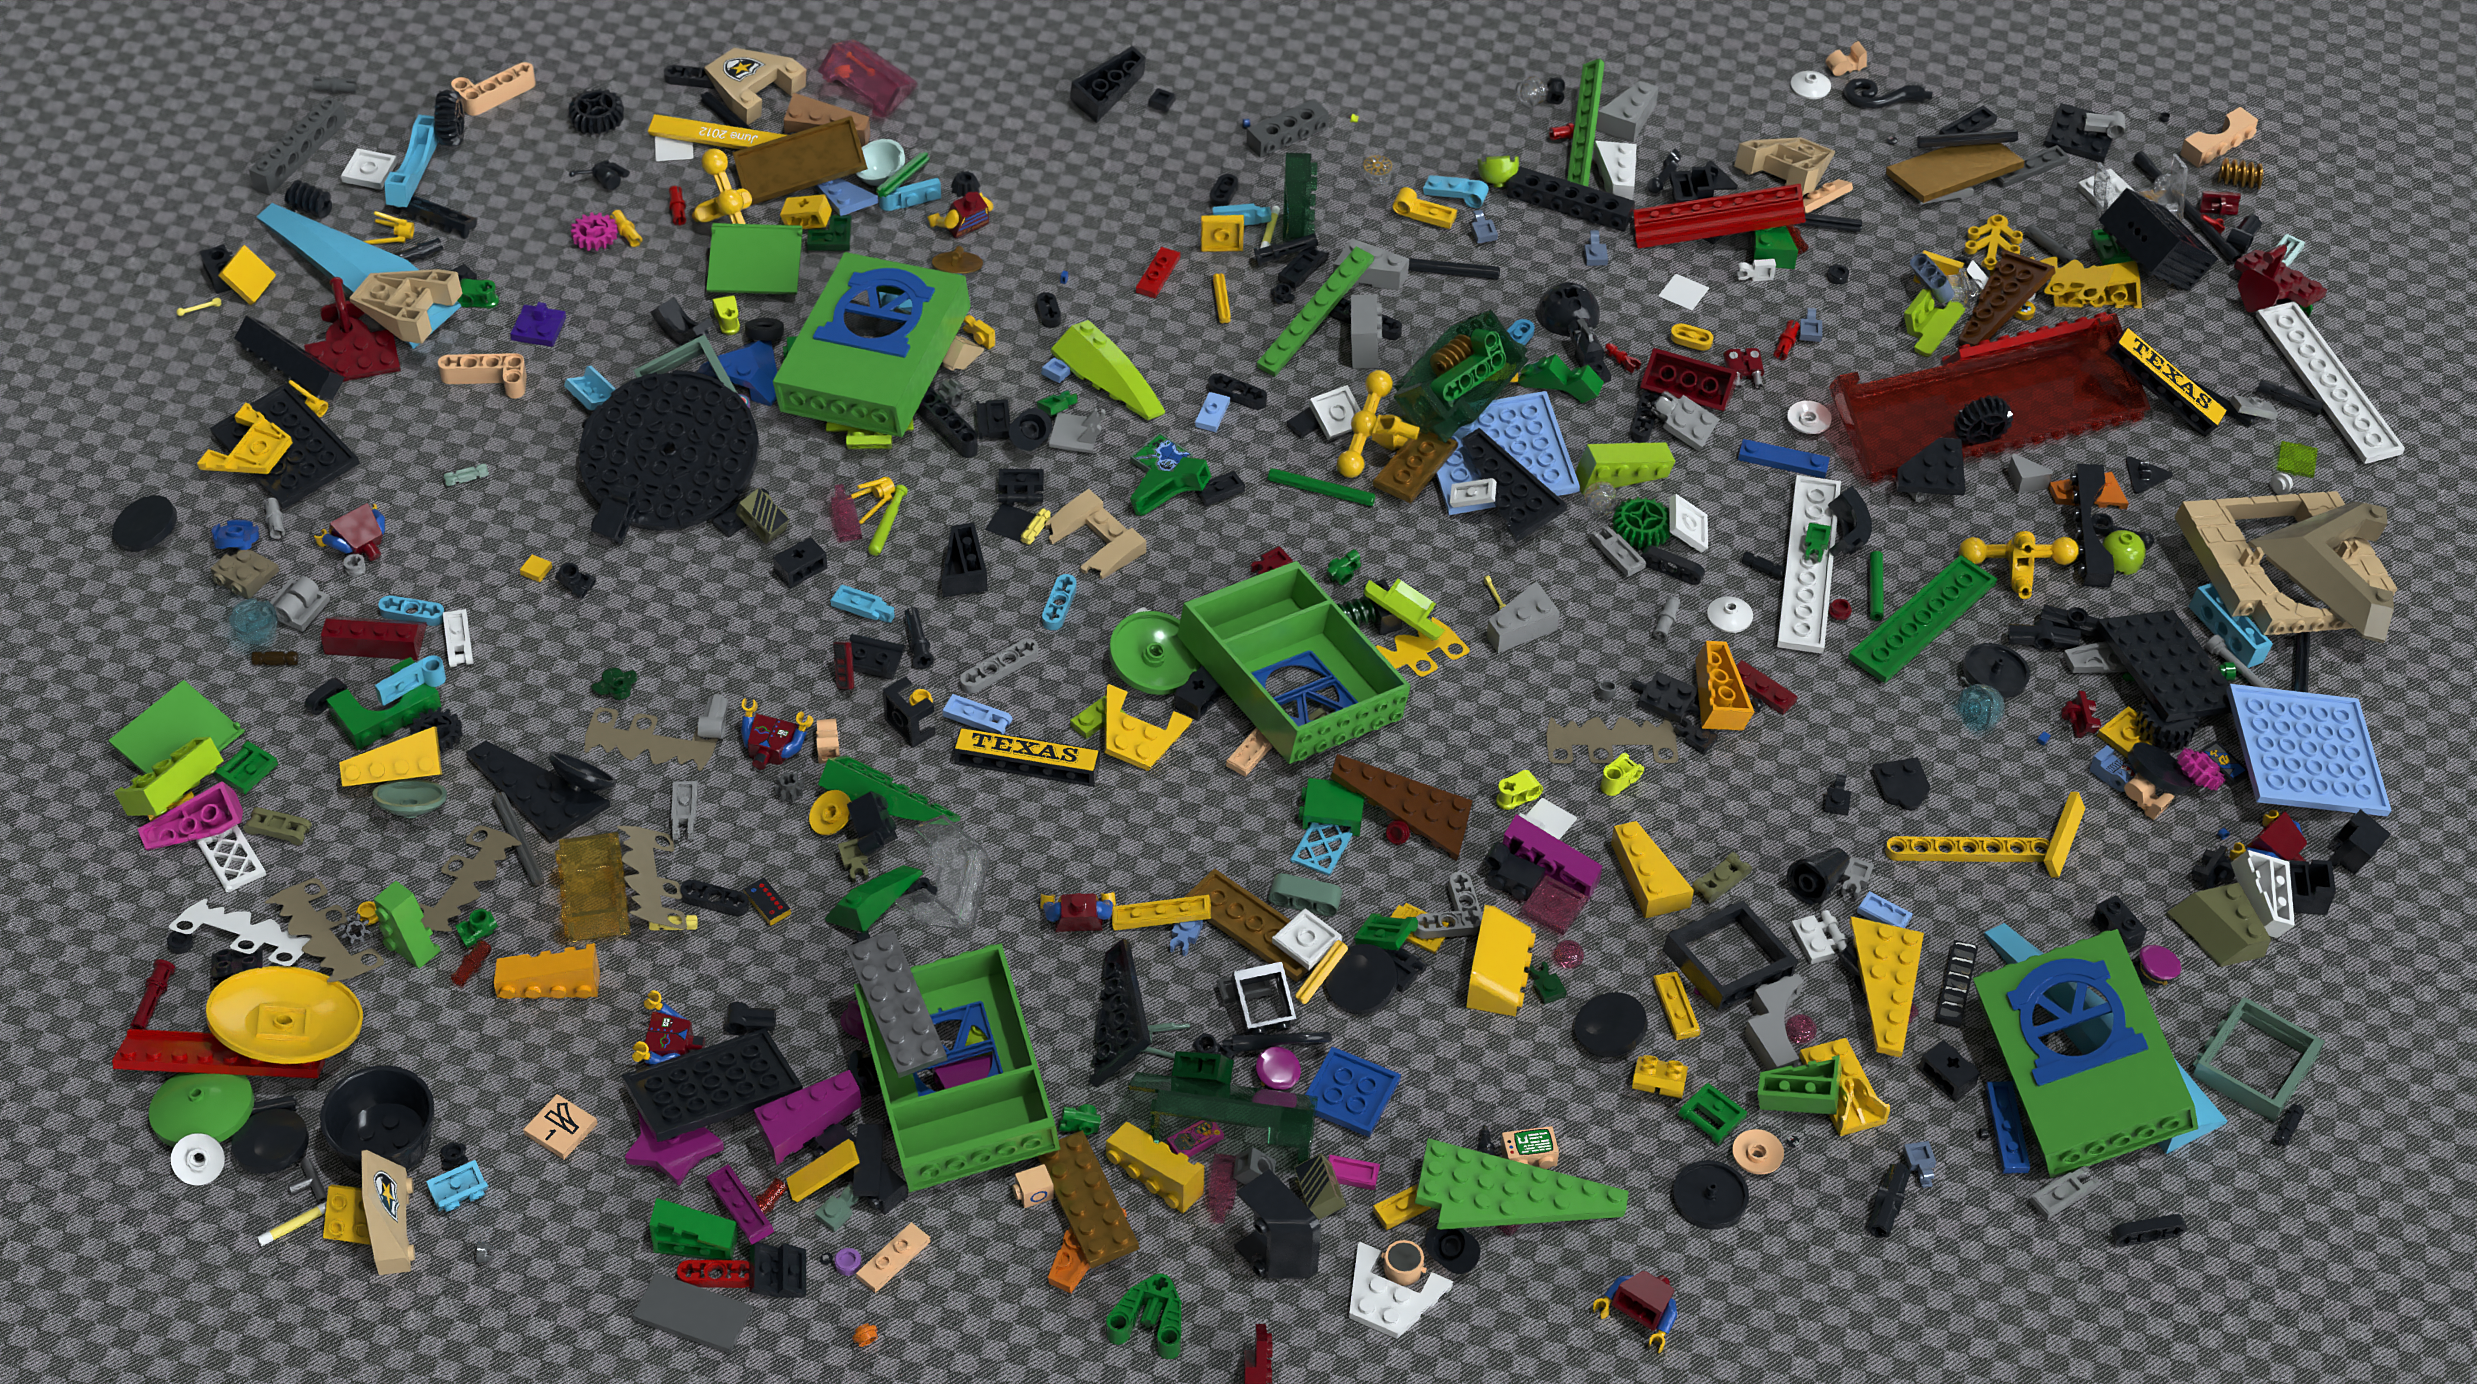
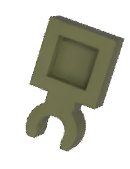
M857 839L839 843L838 849L844 869L851 868V881L853 883L856 882L855 874L858 872H862L865 879H868V868L863 865L868 863V858L859 849Z

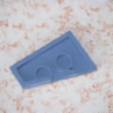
M841 178L814 186L820 195L825 194L831 207L840 216L878 203L877 195Z

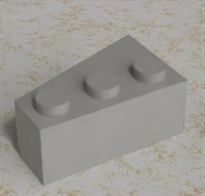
M1351 238L1333 264L1334 273L1357 246L1372 254L1374 261L1354 285L1359 286V283L1372 284L1374 288L1400 290L1408 278L1409 258Z
M1377 294L1351 295L1353 369L1379 368L1378 342H1382V303H1377Z
M1536 581L1488 619L1486 638L1496 652L1500 653L1557 631L1560 611Z

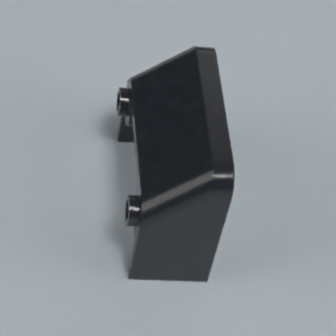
M1270 1169L1238 1190L1237 1195L1254 1212L1253 1225L1256 1230L1235 1244L1234 1248L1251 1265L1253 1272L1258 1277L1262 1276L1266 1279H1309L1318 1272L1321 1225L1314 1213Z

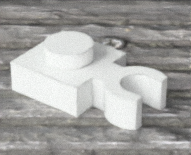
M1775 259L1754 260L1753 265L1744 262L1738 264L1740 271L1737 272L1739 280H1746L1749 277L1752 278V281L1774 279Z

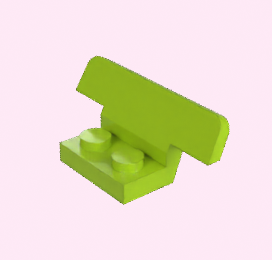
M1922 289L1904 312L1907 333L1920 339L1914 346L1915 352L1925 357H1930L1965 312V306L1952 298L1944 309L1934 307L1931 290Z
M913 418L906 431H914ZM827 422L826 432L848 431V436H846L848 449H892V435Z
M1397 578L1388 592L1371 580L1366 584L1363 590L1365 596L1431 640H1438L1444 633V629L1427 618L1436 603Z

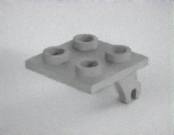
M1094 408L1088 417L1058 413L1049 441V447L1092 453L1097 435L1101 432L1100 424L1101 420L1105 418V410L1101 409L1099 414L1097 413V408Z

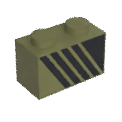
M760 488L739 502L735 512L766 545L785 531L790 521L787 513L783 509H779L772 502L771 497Z
M1321 1153L1294 1167L1297 1175L1295 1183L1304 1195L1302 1202L1319 1220L1346 1206L1332 1163Z

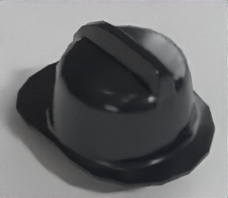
M1028 408L1009 426V438L1020 450L1032 451L1048 438L1052 431V422L1048 414L1043 410Z
M1437 1223L1429 1229L1425 1238L1428 1254L1454 1274H1464L1471 1271L1480 1259L1481 1249L1479 1242L1463 1228L1436 1229Z

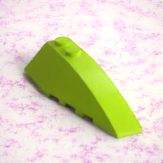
M1089 320L1072 325L1051 348V353L1064 362L1077 377L1082 380L1085 378L1093 382L1092 386L1098 390L1103 388L1110 393L1109 397L1112 399L1124 401L1127 408L1146 420L1165 414V409L1133 363Z

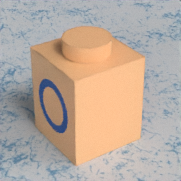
M1045 1164L1015 1174V1184L1012 1185L1013 1193L1016 1200L1021 1199L1024 1208L1054 1199V1186Z

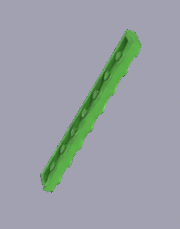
M1600 58L1583 64L1567 181L1587 187L1589 184L1605 64Z
M1356 246L1258 360L1257 368L1276 377L1372 264L1374 256Z

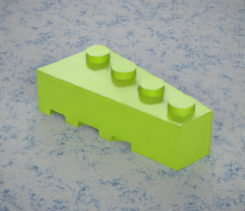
M1666 442L1587 444L1575 474L1583 495L1587 488L1594 492L1596 489L1591 487H1595L1597 482H1608L1614 488L1666 478L1675 464V459ZM1597 483V489H1600V483ZM1607 483L1602 489H1606L1609 484Z
M211 737L192 739L171 753L172 759H165L151 767L153 772L143 776L138 775L131 780L133 785L127 789L120 787L115 790L114 794L127 816H159L167 811L166 807L171 803L182 799L188 789L198 786L203 777L214 773L217 769L216 767L224 760Z

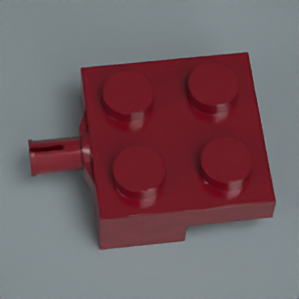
M1255 1324V1350H1244V1384H1272L1271 1359L1267 1358H1272L1273 1342L1272 1333H1267L1266 1324Z

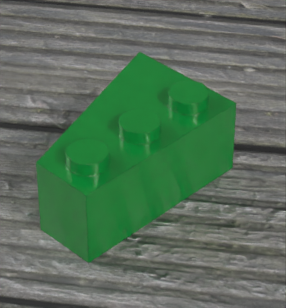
M1786 226L1752 231V265L1754 260L1775 259L1776 268L1795 269L1798 249Z
M656 1198L649 1223L654 1253L707 1260L733 1259L738 1240L737 1222Z

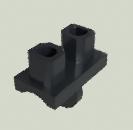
M2220 845L2217 851L2206 849L2202 855V865H2206V867L2195 865L2192 869V879L2203 883V890L2214 888L2218 881H2232L2235 878L2231 865L2232 861H2228L2225 855L2228 851L2226 846Z

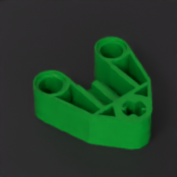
M1161 1273L1155 1274L1128 1290L1106 1319V1336L1111 1343L1121 1345L1128 1341L1133 1327L1136 1326L1142 1307L1146 1305L1140 1323L1145 1324L1147 1328L1155 1327L1161 1310L1164 1311L1157 1333L1158 1354L1164 1359H1174L1180 1354L1182 1302L1170 1277ZM1121 1326V1327H1123V1328H1121V1329H1115V1328H1113V1327ZM1165 1341H1173L1174 1343L1167 1344Z

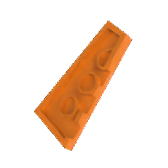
M1121 1208L1122 1211H1123V1213H1124V1215H1125V1217H1126V1216H1127L1126 1210L1123 1209V1208ZM1069 1227V1230H1066L1063 1237L1064 1242L1061 1250H1058L1048 1275L1049 1284L1072 1293L1090 1266L1071 1227Z

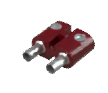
M1745 348V352H1741L1740 349H1729L1723 353L1725 368L1737 371L1738 380L1735 389L1742 387L1740 379L1743 376H1747V379L1754 378L1756 388L1763 387L1761 377L1765 372L1759 349Z

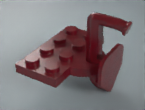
M2284 244L2273 248L2269 252L2254 250L2236 260L2234 268L2243 272L2238 282V289L2247 312L2272 307L2277 299L2289 298L2306 308L2325 297L2328 289L2322 287L2321 283L2304 277L2300 271L2288 268L2282 262L2287 251V246Z
M332 278L330 285L333 288L335 303L323 306L320 309V314L323 321L333 324L327 330L326 341L305 344V351L344 376L343 381L401 371L393 333L389 330L370 332L367 325L358 319L365 312L350 301H345L342 278Z

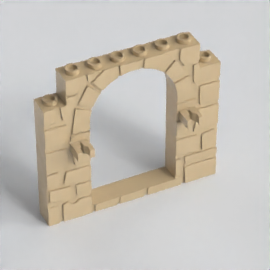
M2337 491L2182 502L2174 518L2232 617L2252 615L2263 635L2354 628L2347 621L2343 623L2329 612L2331 608L2319 609L2296 603L2282 592L2280 593L2264 573V569L2259 565L2264 555L2261 547H2256V550L2253 552L2234 521L2294 516L2298 522L2345 505ZM2353 537L2350 540H2344L2339 546L2332 549L2370 586L2393 591L2394 596L2397 587L2391 577L2388 576V572L2380 559L2376 557V553L2368 540Z

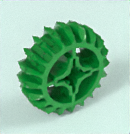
M1637 496L1635 500L1628 498L1626 502L1622 501L1619 507H1616L1612 518L1613 531L1619 534L1631 547L1637 546L1639 550L1641 547L1646 548L1647 546L1658 547L1659 544L1664 545L1665 541L1671 536L1669 508L1664 507L1663 502L1656 503L1655 498L1648 500L1647 497L1640 499Z

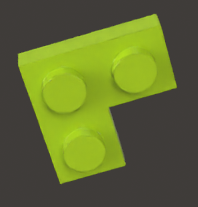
M1103 696L1070 720V726L1085 739L1101 728H1105L1106 696Z

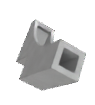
M1799 974L1791 977L1785 976L1769 985H1761L1754 992L1752 1005L1758 1015L1747 1021L1745 1036L1767 1071L1791 1065L1793 1068L1798 1066L1799 1057L1787 1037L1784 1016L1789 1006L1800 996L1803 980Z

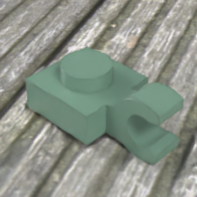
M849 1184L843 1190L839 1199L832 1195L815 1212V1218L833 1232H836L853 1215L850 1207L859 1199V1196H853V1186Z

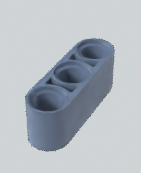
M1920 253L1912 257L1910 265L1919 282L1926 289L1931 290L1932 296L1939 303L1950 301L1955 293L1947 276L1926 254Z

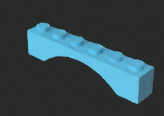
M418 115L412 128L410 143L404 161L396 172L389 173L384 183L386 205H394L396 207L408 206L439 142L436 135L435 116Z

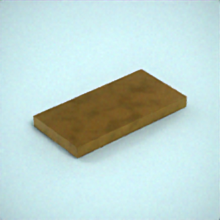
M1422 425L1419 426L1420 431L1417 439L1409 438L1373 480L1374 487L1408 503L1413 502L1458 448L1457 441Z

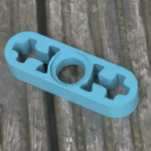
M1063 574L1056 579L1042 613V624L1046 629L1053 631L1062 627L1077 591V582L1074 576ZM1066 584H1068L1067 587H1066V589H1065L1066 592H1064V591H1063V587H1065ZM1058 599L1065 601L1063 605H1056L1053 602ZM1053 612L1056 613V618L1051 620L1053 617Z
M391 595L381 598L378 603L381 616L387 619L426 622L429 626H438L444 622V608L439 603ZM410 608L418 609V611L413 614L406 613V611Z

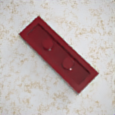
M1741 660L1736 665L1746 692L1757 697V699L1760 698L1763 703L1781 715H1784L1797 702V695L1745 661Z

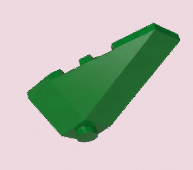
M901 865L852 889L825 917L826 922L864 932L923 874L922 870Z

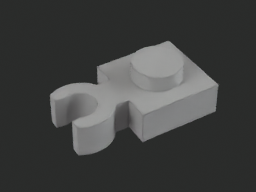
M1851 857L1843 876L1845 882L1843 883L1841 894L1844 895L1846 890L1852 889L1855 891L1854 899H1857L1860 895L1861 887L1866 888L1874 864Z

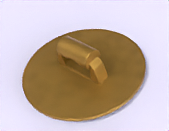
M957 246L954 251L936 255L932 259V265L943 272L964 274L979 270L983 266V260L975 254L964 252L963 247Z

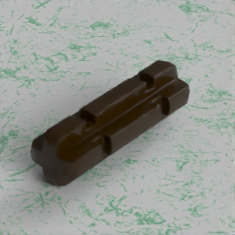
M254 651L252 652L251 660L253 665H263V663L265 665H285V663L297 665L299 655L297 651H288L287 653L285 651H265V653Z

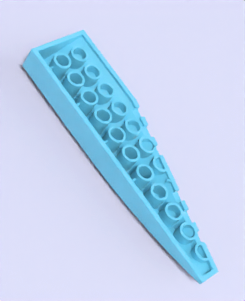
M271 203L256 216L258 220L330 280L334 277L342 278L343 291L349 296L356 291L370 273L419 270L404 258L274 203ZM458 301L453 306L436 303L431 305L427 313L432 332L461 307ZM404 341L413 349L420 344Z
M2005 923L1984 932L1986 939L2007 964H2016L2025 961L2031 956L2044 954ZM2066 982L2057 984L2046 990L2043 995L2071 1014L2077 983ZM2087 987L2083 1010L2106 1003L2105 1000ZM2046 1010L2054 1020L2059 1019L2058 1017L2050 1013L2048 1010ZM2113 1012L2062 1030L2083 1055L2089 1054L2100 1048L2110 1036L2113 1027ZM2177 1061L2176 1064L2195 1105L2198 1129L2158 1142L2157 1144L2166 1154L2227 1123V1119Z

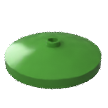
M1143 611L1124 618L1114 629L1109 642L1110 662L1118 676L1131 687L1149 694L1164 695L1175 693L1179 686H1183L1188 681L1192 672H1196L1199 669L1201 663L1177 637L1180 620L1163 612Z
M180 1072L166 1081L154 1095L149 1107V1121L156 1136L163 1143L171 1147H175L183 1137L194 1133L209 1135L220 1143L236 1133L248 1120L254 1106L253 1089L245 1075Z

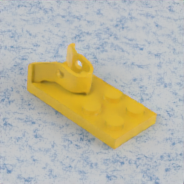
M1847 1038L1800 1050L1799 1057L1803 1065H1808V1062L1816 1060V1063L1831 1060L1832 1056L1840 1055L1842 1072L1837 1115L1829 1114L1839 1136L1887 1123L1890 1105L1889 1103L1885 1104L1876 1096Z

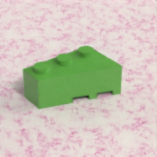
M1840 1055L1832 1056L1831 1060L1817 1063L1816 1060L1810 1061L1808 1065L1794 1068L1791 1065L1760 1072L1758 1087L1760 1109L1837 1115L1842 1072Z

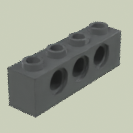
M1312 99L1248 127L1246 144L1261 158L1328 128L1329 112L1316 99Z

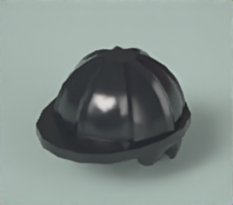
M860 1050L851 1052L847 1060L848 1070H850L860 1089V1094L865 1096L880 1094L882 1090L873 1056Z

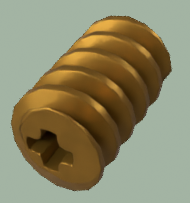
M2225 158L2220 165L2217 183L2224 178V182L2227 185L2229 180L2232 179L2233 186L2238 181H2241V187H2244L2246 182H2249L2251 189L2257 183L2258 190H2260L2264 172L2262 163H2258L2255 168L2253 162H2250L2246 167V162L2241 161L2238 166L2237 159H2233L2230 164L2229 159Z
M1457 335L1448 344L1444 345L1443 348L1439 349L1437 353H1434L1430 358L1433 372L1440 377L1473 355L1474 350L1471 339L1466 335Z

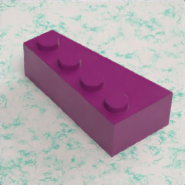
M1515 815L1503 838V844L1509 848L1510 853L1545 868L1544 883L1589 901L1600 882L1603 866L1521 816Z
M850 1070L754 1109L756 1126L776 1166L784 1161L785 1156L791 1152L796 1153L803 1148L805 1142L823 1134L824 1129L831 1124L836 1125L862 1106L860 1089Z

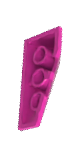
M222 781L137 830L145 849L152 850L219 835L241 823L243 809L235 791Z

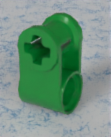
M462 279L460 281L463 294L457 301L461 304V307L490 309L498 305L499 297L495 294L496 286L493 281Z

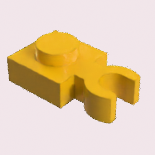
M967 315L963 321L966 323L963 327L964 331L972 333L974 340L987 349L995 346V330L980 319L976 321L973 316Z

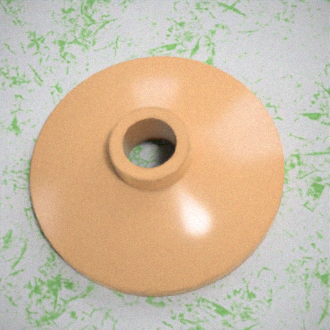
M1759 1129L1745 1131L1733 1143V1157L1736 1163L1747 1172L1768 1174L1778 1169L1782 1164L1784 1158L1783 1146L1776 1136L1767 1131Z

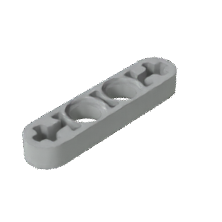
M1033 639L1021 640L968 669L960 676L961 689L965 693H976L1031 663L1039 655L1038 643ZM1013 658L1015 662L1007 664L1003 660ZM988 668L996 670L994 674H986L984 671Z

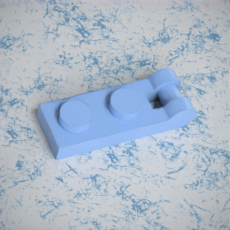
M952 694L942 710L943 717L991 733L1004 734L1006 731L1005 727H1008L1013 720L1009 713Z

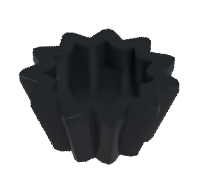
M969 171L957 173L951 184L952 193L957 194V197H964L968 192L979 193V188L981 187L974 173Z

